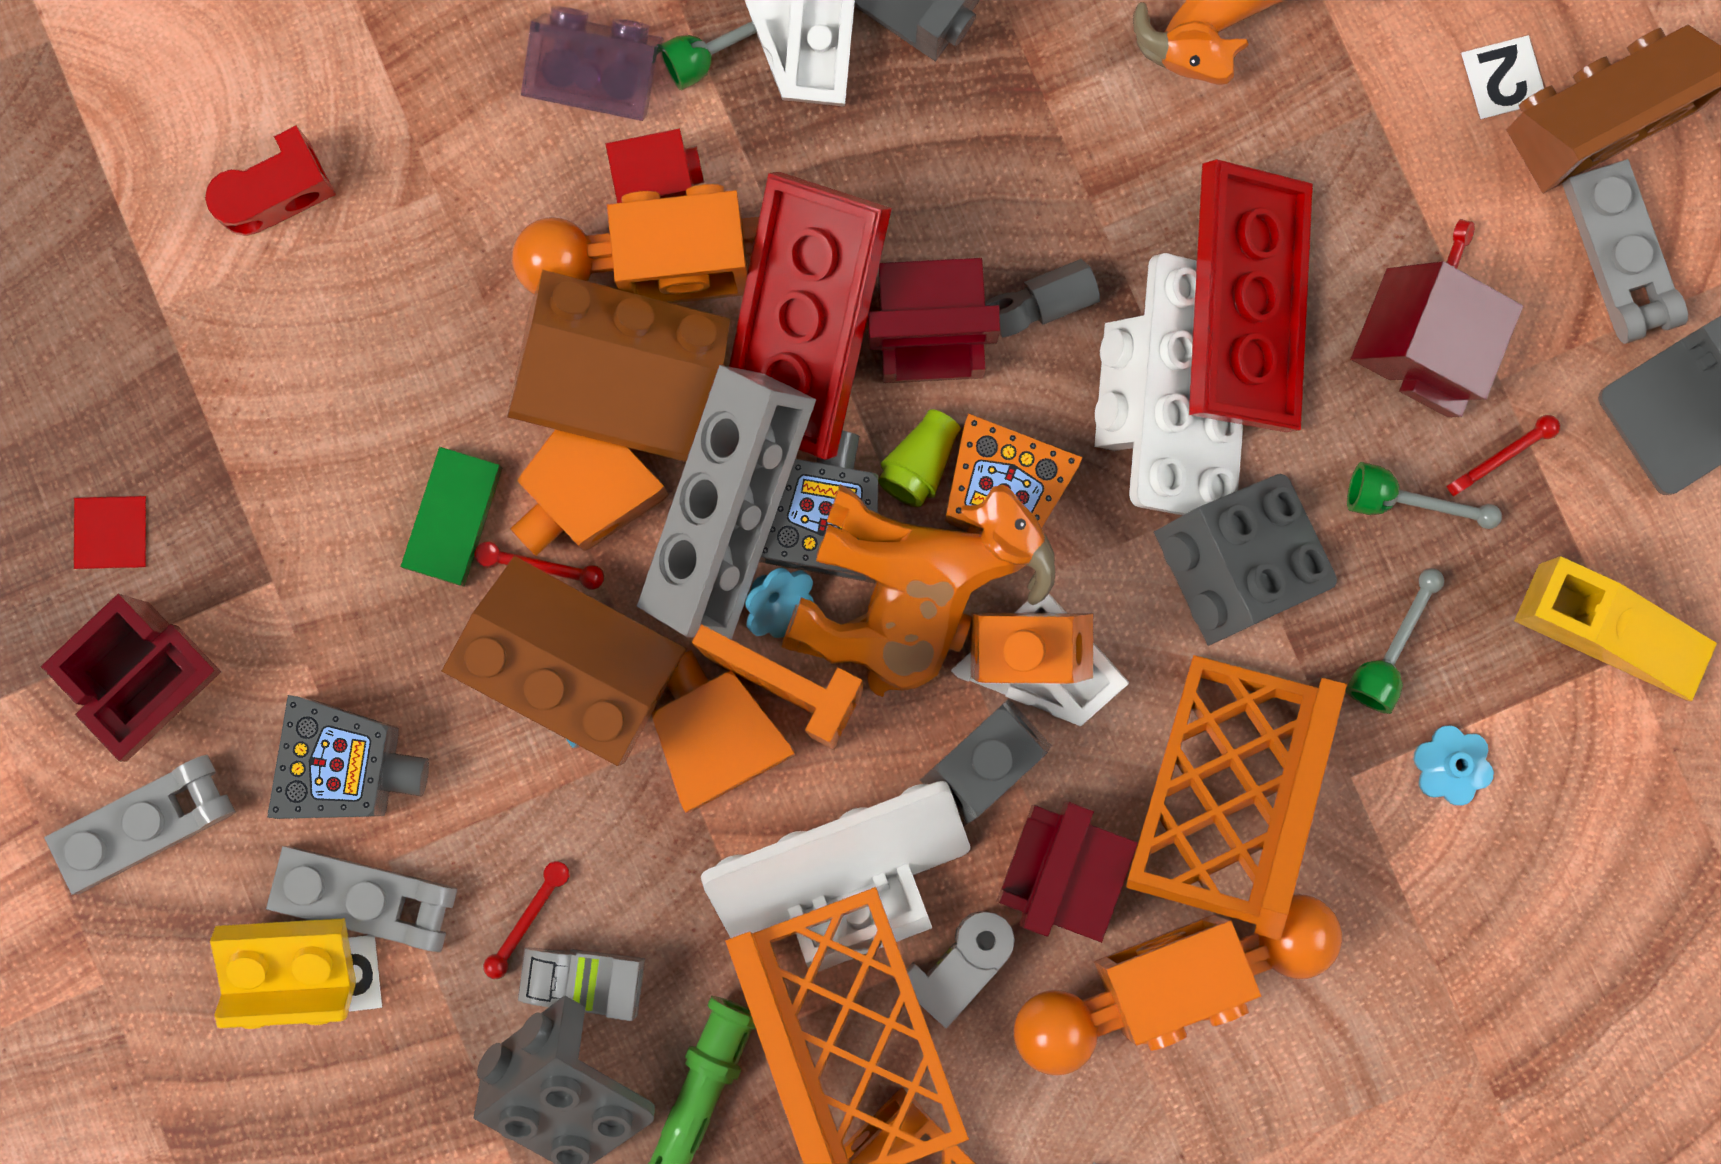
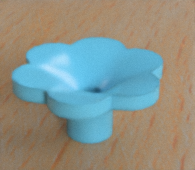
M777 568L768 575H762L755 579L745 602V606L750 612L746 623L749 631L756 636L770 633L774 638L784 637L795 605H798L800 598L802 597L814 602L809 594L813 586L811 576L803 570L790 573L785 568Z
M1454 726L1438 728L1432 736V741L1420 744L1414 752V763L1421 771L1419 787L1422 792L1432 798L1443 796L1452 805L1463 806L1470 803L1476 790L1486 788L1493 780V768L1486 760L1488 744L1485 739L1478 734L1464 735ZM1457 760L1462 762V769L1460 771L1456 768Z

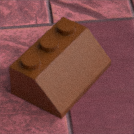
M1686 25L1667 36L1662 28H1657L1627 47L1630 55L1611 65L1607 56L1600 58L1573 75V79L1576 82L1573 86L1556 93L1551 85L1522 101L1518 105L1522 113L1506 131L1541 192L1545 193L1557 187L1570 177L1589 170L1705 108L1721 94V45L1690 25Z
M542 270L528 312L507 418L686 462L719 365H724L731 319Z
M514 556L472 613L441 672L606 761L620 766L628 759L687 648Z

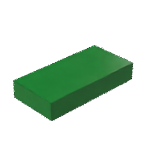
M439 447L400 567L465 587L475 556V550L479 544L503 468L499 464Z

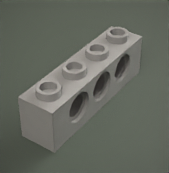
M719 365L637 604L638 608L686 637H695L702 624L732 640L816 399L765 374Z

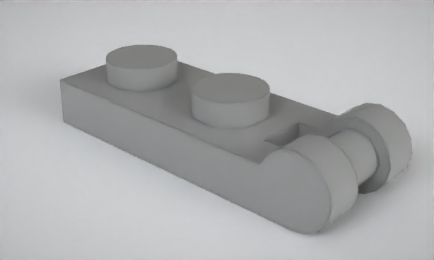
M1629 159L1567 179L1562 185L1614 331L1623 344H1627L1644 338L1647 330L1659 326L1664 330H1670L1686 325L1688 321L1686 303L1683 296L1674 287ZM1645 287L1650 303L1638 307L1633 302L1630 292Z
M208 755L192 759L165 776L44 837L71 895L81 894L236 813L228 795L220 796L211 776L216 771ZM188 789L197 808L184 815L175 795Z
M282 846L266 909L307 920L345 918L347 930L404 943L408 946L427 951L441 952L446 932L441 931L446 908H453L458 889L291 846ZM406 897L421 901L416 924L400 920Z

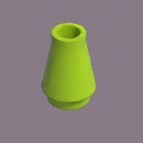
M934 409L928 410L923 420L881 462L883 472L878 479L880 486L894 498L914 507H921L926 498L935 497L952 445L961 430L959 424L943 412Z

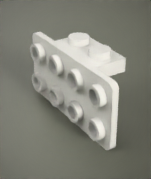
M1169 253L1154 255L1149 261L1144 315L1105 323L1104 338L1100 347L1102 363L1099 399L1095 408L1096 434L1094 447L1114 451L1133 448L1129 496L1135 506L1185 515L1197 507L1238 491L1243 425L1189 415L1197 261Z
M938 781L932 784L912 786L900 796L869 808L860 807L844 813L838 820L812 830L789 833L777 843L749 854L729 856L721 860L715 867L704 871L701 875V881L730 938L749 931L755 933L876 887L896 942L933 928L913 875L964 856L969 852L970 844L948 783ZM869 906L844 915L832 940L863 955L866 954L877 932ZM830 921L812 927L809 930L824 936ZM796 933L809 969L820 943ZM828 948L818 972L853 958Z

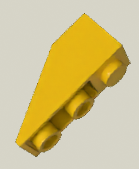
M1562 556L1538 565L1514 622L1687 701H1693L1717 645L1715 641L1621 583Z

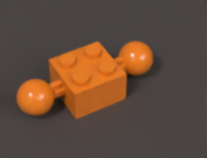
M719 184L693 186L686 190V196L662 199L658 192L640 191L622 196V203L607 205L610 233L587 236L580 227L571 221L555 217L543 218L529 224L519 234L512 251V264L515 275L523 287L532 294H535L542 270L584 281H588L592 273L614 271L615 283L619 290L668 303L743 296L749 270L747 256L752 255L759 217L742 218L737 190L725 191L724 186Z
M1297 894L1293 895L1280 941L1254 933L1239 939L1231 920L1210 915L1094 961L1106 992L1082 1000L1078 996L1066 991L1049 990L1030 998L1021 1007L1015 1020L1014 1041L1022 1059L1030 1067L1047 1075L1058 1076L1080 1069L1094 1053L1098 1037L1118 1029L1136 1046L1148 1044L1150 1051H1154L1185 1039L1187 1034L1184 1027L1198 1021L1210 1020L1212 1026L1231 1022L1249 1013L1246 1005L1247 1002L1262 997L1254 978L1255 975L1273 969L1289 978L1308 979L1328 970L1336 961L1342 946V930L1339 920L1331 908L1321 900L1312 896Z

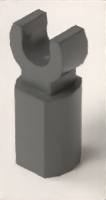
M1079 259L1025 281V289L994 296L985 301V306L999 305L1000 335L1003 338L1023 331L1034 321L1038 320L1044 325L1100 302V293L1091 267L1085 261Z

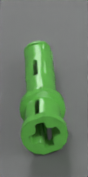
M711 996L707 1005L711 1010V1014L697 1046H689L685 1055L687 1061L685 1064L690 1070L674 1106H672L662 1129L661 1137L648 1164H691L710 1123L711 1115L724 1085L732 1084L734 1079L737 1080L742 1070L737 1063L752 1029H756L749 1008L725 998Z

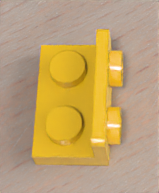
M345 918L215 926L210 944L221 991L214 1014L218 1028L242 1027L245 1029H257L270 1025L305 1023L309 1025H323L329 1022L344 1021L347 1018L356 984V977Z

